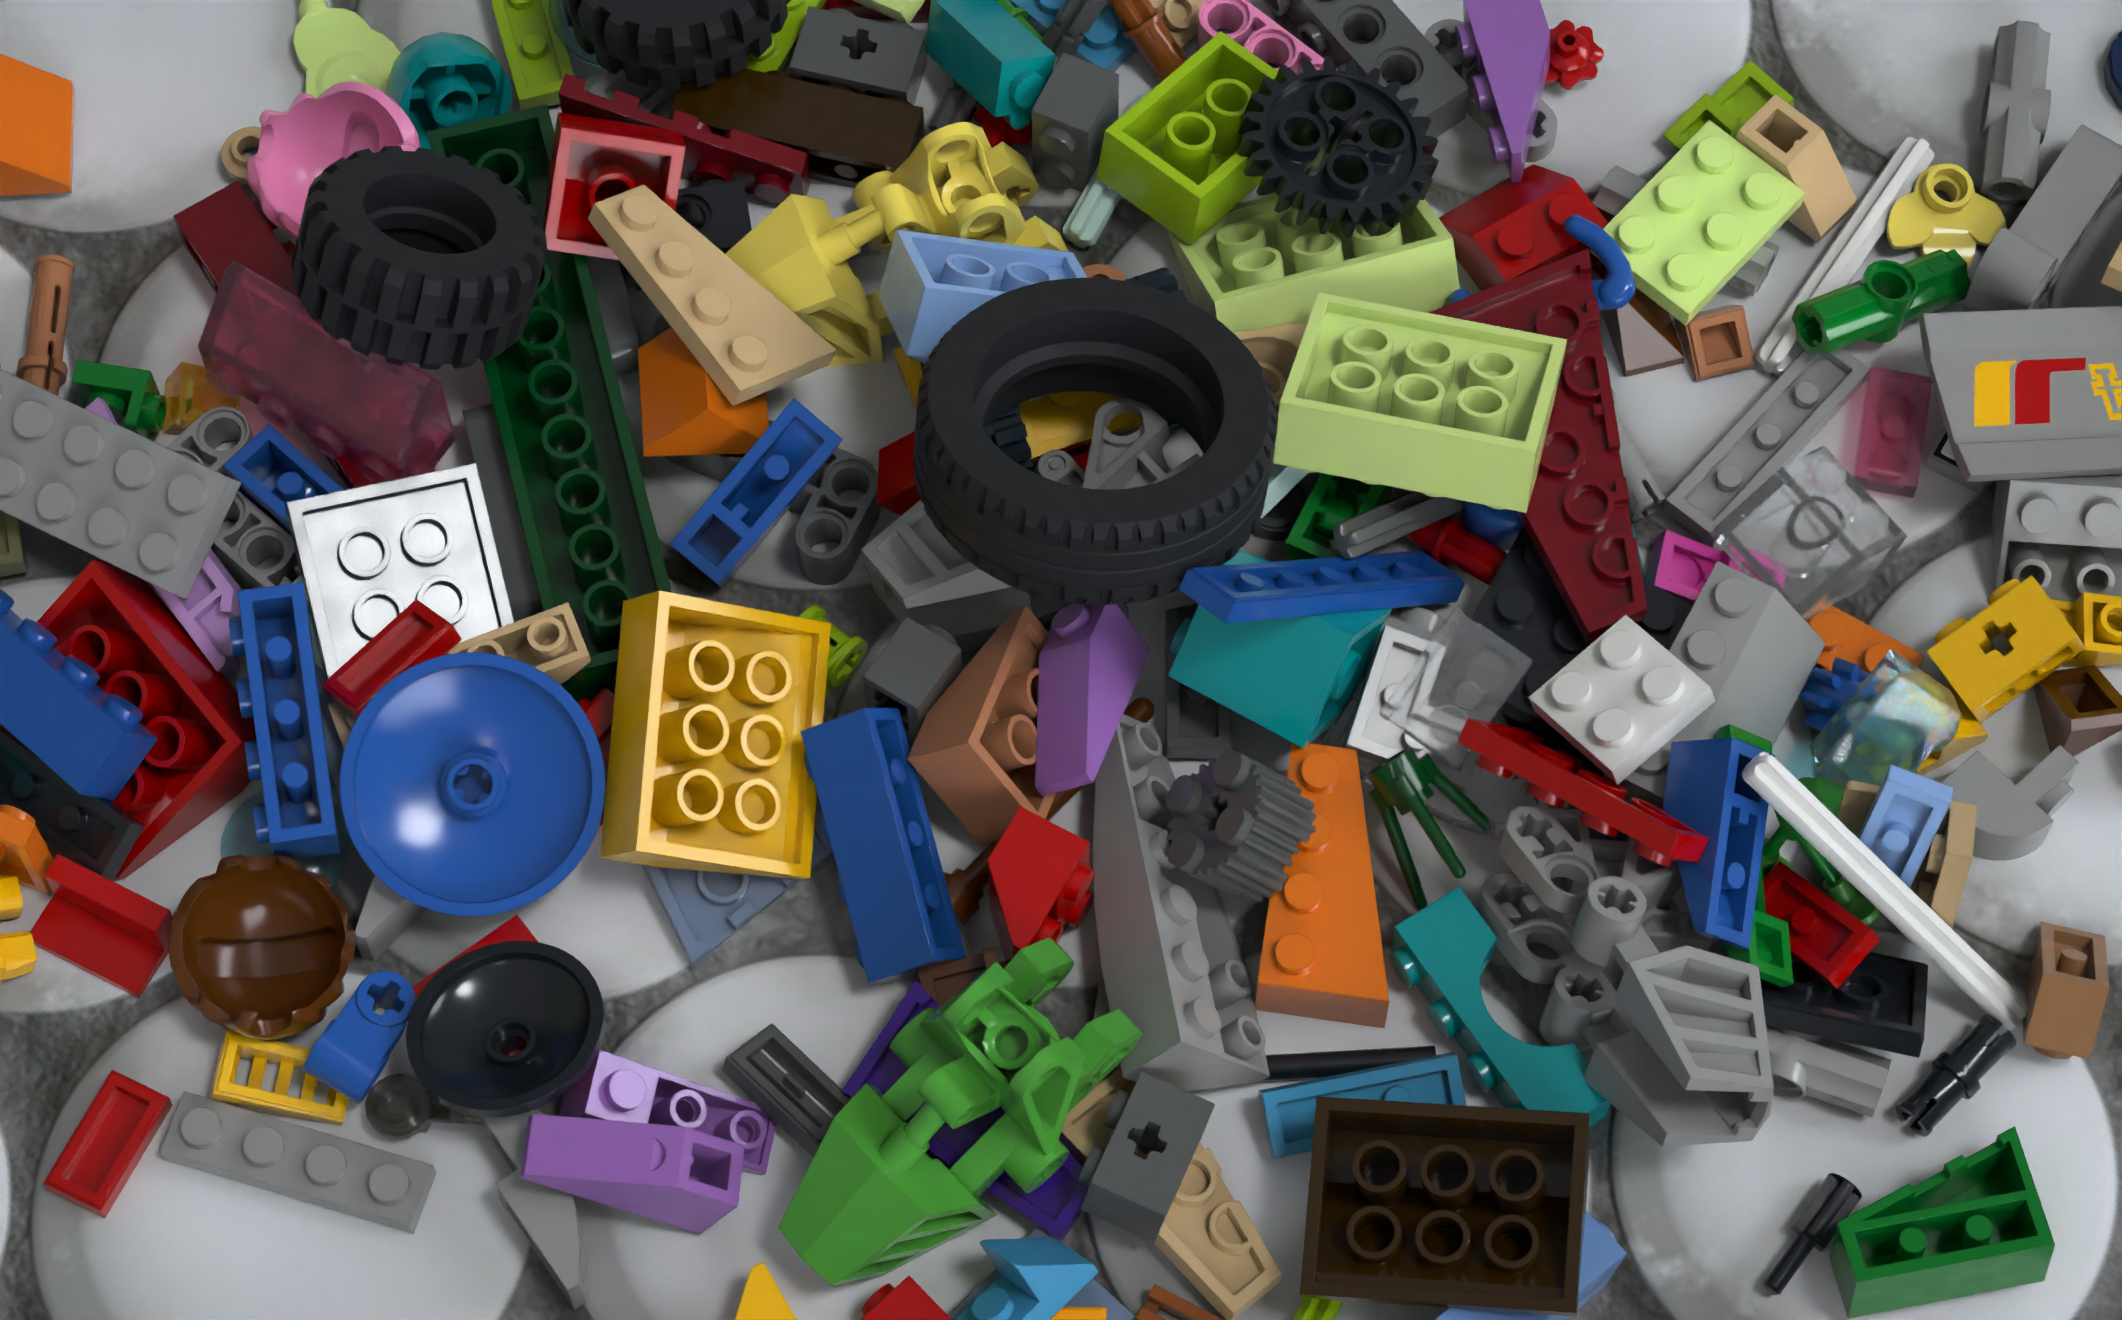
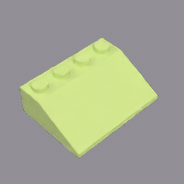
M1277 194L1237 204L1191 246L1167 229L1169 239L1195 305L1211 314L1232 332L1256 330L1287 323H1308L1318 292L1429 313L1449 305L1450 294L1460 289L1453 237L1425 199L1419 201L1412 216L1402 214L1398 225L1393 227V229L1381 221L1374 236H1370L1360 223L1357 224L1351 238L1344 236L1338 223H1332L1326 235H1322L1319 231L1318 219L1310 217L1300 227L1296 225L1298 210L1292 206L1280 213L1274 211L1279 199Z
M1318 292L1279 403L1273 464L1294 467L1303 472H1319L1355 479L1369 485L1381 484L1421 492L1431 497H1447L1483 504L1497 510L1508 509L1527 513L1547 434L1567 339Z

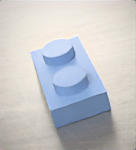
M1890 765L1857 835V838L1909 888L1951 804L1953 787ZM1841 875V879L1848 881L1843 875Z

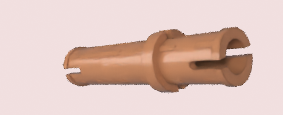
M43 255L38 257V261L35 260L34 263L35 275L25 356L20 358L17 363L16 375L58 396L59 387L65 384L68 368L62 360L68 323L72 275L74 274L75 266L66 257Z

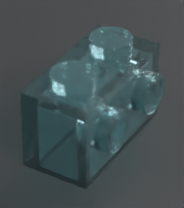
M1890 649L1808 747L1818 773L1844 790L1845 783L1850 780L1881 786L1890 765L1917 774V769L1933 750L1936 752L1940 751L1950 743L1957 732L1962 714L1951 690Z

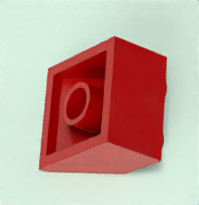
M558 112L548 172L543 226L547 240V250L619 260L590 223L588 217L594 203L643 184L675 211L686 148L681 132Z
M1535 164L1524 169L1521 182L1512 184L1509 177L1439 217L1453 237L1456 259L1480 291L1589 248L1565 232L1564 222L1569 216L1574 214L1580 215L1602 229L1608 224L1607 220L1574 178ZM1589 248L1592 266L1601 260L1594 256Z

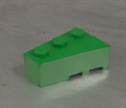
M2015 1126L1997 1135L1996 1142L1966 1158L1960 1155L1944 1164L1943 1171L1913 1187L1907 1184L1837 1222L1829 1259L1848 1319L2045 1280L2055 1243Z

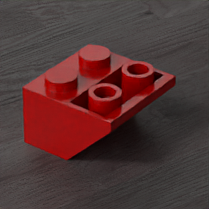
M1021 806L988 858L989 905L1005 960H1012L1020 949L1046 938H1052L1058 944L1068 925L1074 928H1078L1081 925L1094 899V893L1089 891V886L1095 872L1094 869L1089 867L1090 842Z

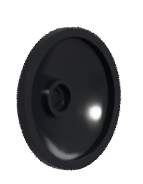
M507 941L490 944L455 959L439 971L424 987L413 1005L407 1024L406 1048L408 1057L421 1085L433 1098L455 1111L479 1117H506L522 1114L542 1107L559 1098L586 1074L597 1057L604 1039L606 1029L605 1005L596 980L590 971L578 959L566 951L533 941ZM524 1049L518 1054L508 1056L515 1050Z

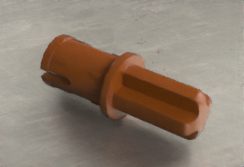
M1108 0L1125 27L1121 31L1124 39L1131 38L1157 82L1167 78L1188 59L1161 17L1164 15V11L1161 7L1154 8L1149 0Z

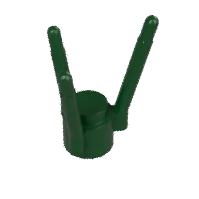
M1408 747L1393 755L1367 774L1375 786L1367 793L1380 811L1417 909L1422 910L1427 907V899L1393 806H1396L1401 815L1412 811L1442 860L1445 861L1454 877L1458 879L1465 876L1466 870L1424 804L1434 795L1428 784L1431 782L1481 830L1490 831L1493 824L1464 793L1440 772L1429 753L1418 758L1413 749Z

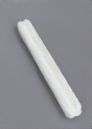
M1909 136L1903 139L1758 350L1756 359L1762 365V369L1765 372L1781 376L1804 351V348L1797 341V332L1792 321L1793 312L1797 304L1849 285L1887 229L1888 216L1894 203L1899 198L1913 191L1914 184L1920 174L1933 162L1934 152L1929 148V143L1922 138L1918 140Z

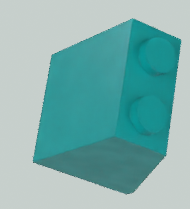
M1239 550L1232 559L1223 565L1271 561ZM1198 605L1193 619L1186 618L1173 638L1170 652L1177 656L1168 676L1304 748L1344 717L1375 649L1380 632L1385 627L1393 608L1224 623L1204 607Z

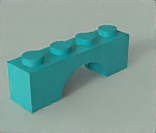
M1460 886L1396 925L1390 948L1392 953L1389 954L1393 969L1407 987L1411 988L1416 985L1430 1004L1426 1009L1434 1027L1446 1040L1452 1037L1455 1038L1467 1055L1464 1063L1469 1075L1483 1092L1487 1093L1492 1090L1504 1108L1589 1113L1590 1127L1607 1116L1611 1103L1585 1082L1584 1076L1589 1063L1574 1043L1560 1046H1538L1523 1042L1504 1031L1489 1014L1482 998L1480 978L1492 961L1497 937Z

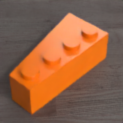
M1292 743L1287 778L1296 783L1295 786L1302 790L1300 794L1302 797L1314 802L1315 806L1311 812L1316 814V819L1311 825L1316 827V831L1310 834L1307 843L1303 841L1297 843L1299 852L1291 856L1292 865L1283 868V872L1289 875L1283 883V890L1281 892L1274 890L1273 897L1269 899L1257 981L1255 1009L1385 1028L1389 995L1357 750L1312 743L1301 748Z

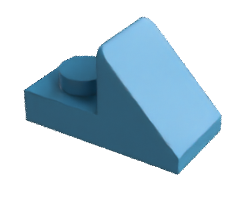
M1054 1237L982 1240L980 1245L1000 1276L985 1291L980 1293L955 1320H1050L1098 1273V1270L1092 1262Z

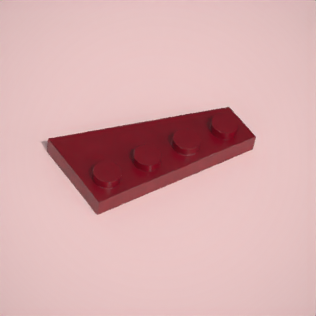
M565 73L558 93L562 113L680 131L686 145L681 179L696 182L698 185L712 179H722L728 182L743 179L746 193L755 194L758 198L770 203H782L790 194L807 196L810 186L807 153L732 128L726 131L724 137L713 134L706 124L699 121V117L675 110L674 115L669 118L658 116L638 108L639 97L615 90L613 99L610 100L583 91L586 80Z

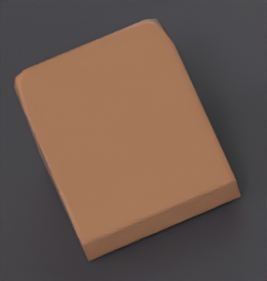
M1726 305L1698 312L1686 326L1674 318L1694 380L1756 366L1745 311L1742 305Z

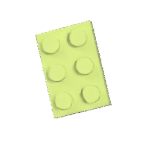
M1709 120L1603 229L1618 243L1629 261L1636 288L1686 326L1802 205L1805 192ZM1590 249V252H1591L1594 256H1596L1598 259H1600V258Z

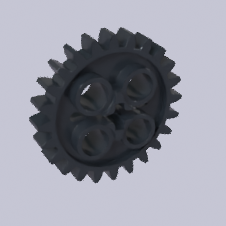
M1325 56L1320 70H1316L1307 58L1301 59L1296 73L1286 65H1282L1278 70L1275 80L1266 76L1263 78L1258 92H1252L1244 111V116L1238 129V133L1243 136L1238 148V154L1250 157L1244 173L1246 176H1263L1256 193L1259 196L1276 193L1279 199L1274 211L1280 213L1292 206L1298 210L1296 225L1300 227L1310 217L1318 219V227L1322 235H1326L1332 223L1340 224L1346 238H1351L1359 223L1370 236L1376 234L1381 221L1393 229V227L1398 225L1402 214L1412 216L1419 201L1424 200L1433 181V173L1438 165V159L1432 156L1438 144V139L1425 135L1432 122L1430 117L1412 116L1419 100L1417 98H1408L1400 101L1396 96L1401 83L1395 81L1383 87L1378 83L1380 69L1376 67L1366 77L1358 75L1357 63L1353 59L1348 62L1344 71L1337 70L1331 56ZM1361 117H1367L1364 122L1362 121L1358 125L1352 140L1346 139L1351 127ZM1324 153L1331 154L1325 166L1315 176H1308V174L1312 171L1314 172L1319 167Z

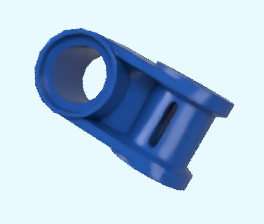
M377 971L369 974L361 981L336 1020L333 1019L324 1030L306 1059L302 1070L355 1103L360 1104L384 1069L391 1052L401 1039L406 1023L409 1020L415 1003V992L410 982L402 975L392 971ZM379 1006L387 1009L383 1015H379L374 1011Z

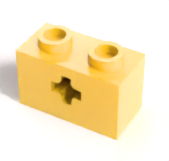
M2032 575L2021 583L2018 579H2012L2001 585L1987 598L1986 602L1989 605L1987 608L1969 621L1966 617H1960L1947 624L1934 637V641L1937 644L1926 651L1980 724L2085 649L2077 633ZM1999 634L2008 639L2014 648L2009 654L2004 656L1995 649L1992 643L1995 636Z

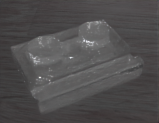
M1456 606L1380 710V716L1387 721H1391L1401 728L1405 734L1455 769H1458L1471 751L1468 747L1457 742L1467 719L1492 722L1531 668L1533 660L1482 624H1477L1464 615V612Z

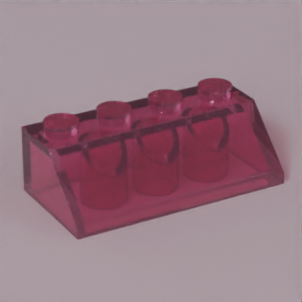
M232 260L226 267L198 344V349L207 371L205 377L215 389L227 397L236 398L239 394L255 403L258 411L268 421L280 428L286 429L290 424L307 434L310 443L326 456L338 459L342 455L359 465L361 473L373 484L426 474L434 469L456 440L441 381L408 362H404L403 366L385 362L386 357L372 352L367 356L353 350L348 340L344 338L336 340L325 332L321 325V319L313 320L298 297L235 260Z

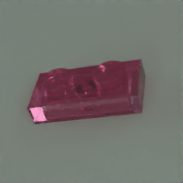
M1877 367L1870 368L1866 383L1851 487L1909 498L1914 497L1918 486L1932 388L1931 377Z

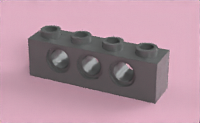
M1264 0L1274 14L1277 16L1284 14L1297 29L1301 42L1324 59L1325 56H1331L1338 70L1344 71L1348 62L1353 59L1357 63L1358 75L1366 77L1375 67L1380 69L1378 83L1383 87L1389 85L1387 81L1400 80L1407 83V85L1400 86L1396 97L1400 101L1408 98H1417L1419 100L1412 116L1430 117L1432 122L1425 135L1437 138L1466 119L1470 87L1392 0H1333L1330 2H1319L1316 0ZM1361 38L1369 41V43L1357 44L1350 40Z

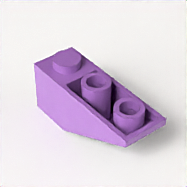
M1463 0L1464 23L1455 25L1456 39L1463 61L1473 59L1478 75L1471 77V85L1479 112L1489 110L1494 127L1487 128L1490 150L1496 164L1506 163L1512 184L1521 182L1550 65V30L1540 0Z
M602 1050L599 1051L586 1074L563 1094L558 1115L685 1126L745 1145L742 1172L757 1175L766 1174L777 1125L754 1102Z
M531 1114L528 1117L520 1178L702 1234L738 1207L745 1145L685 1126Z

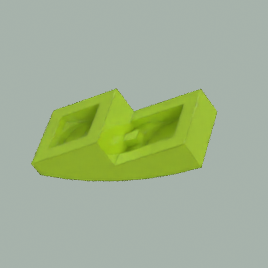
M1749 60L1712 97L1705 93L1663 134V137L1671 146L1679 151L1710 120L1735 139L1738 130L1775 94L1792 107H1794V98L1754 62Z

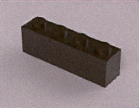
M746 68L733 76H729L726 71L714 75L715 83L697 87L696 81L680 82V89H677L668 118L673 116L675 110L699 117V121L706 124L713 134L724 137L726 131L732 128L805 152L808 156L810 179L855 188L863 179L877 172L888 170L893 173L912 154L925 135L923 107L914 106L905 99L893 96L878 98L855 93L850 88L840 84L830 83L823 86L796 80L793 76L781 71H768L765 73Z

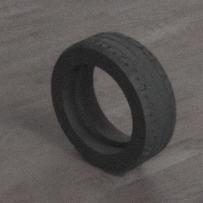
M1068 278L1023 286L1003 293L971 311L944 334L939 344L934 347L929 355V360L924 366L923 375L920 379L917 397L913 453L914 480L917 486V493L920 501L924 504L925 512L933 521V525L955 550L978 569L1015 589L1056 601L1089 605L1127 604L1151 600L1179 591L1187 569L1222 566L1232 559L1249 540L1250 534L1259 523L1267 495L1277 430V411L1275 410L1274 395L1260 364L1231 330L1205 310L1171 293L1129 281L1103 278ZM1071 391L1101 392L1141 402L1167 415L1191 435L1204 455L1182 472L1157 483L1128 489H1089L1059 483L1029 471L1004 454L986 434L984 428L1007 409L1035 397Z

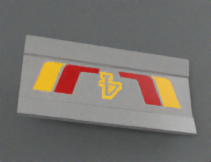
M2122 306L1922 314L1919 319L1923 353L1954 459L1966 482L2122 475Z

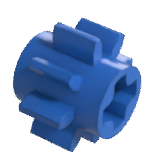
M1839 657L1835 658L1832 671L1815 667L1799 697L1804 709L1808 712L1803 721L1804 724L1822 731V735L1839 742L1846 741L1849 730L1863 732L1868 729L1876 719L1881 705L1879 695L1872 687L1878 679L1877 676L1861 670L1859 665Z

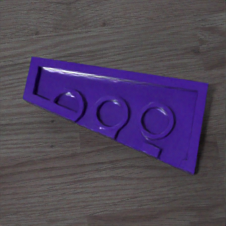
M918 981L914 982L842 1089V1092L851 1098L865 1083L877 1086L885 1094L908 1070L890 1051L889 1046L896 1035L914 1017L928 1008L936 1010L940 1006ZM999 1106L997 1109L956 1129H952L945 1122L928 1141V1150L953 1166L1006 1112ZM916 1113L913 1116H911L908 1120L910 1121L916 1115ZM1070 1152L1062 1166L1046 1182L1031 1193L1026 1194L1005 1171L987 1190L1063 1241L1083 1211L1080 1209L1089 1186L1078 1181L1083 1165Z

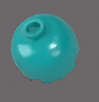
M439 32L423 36L408 45L394 61L386 85L387 95L397 102L415 126L420 148L431 149L427 131L509 113L512 104L511 82L493 53L485 45L473 38L456 33Z

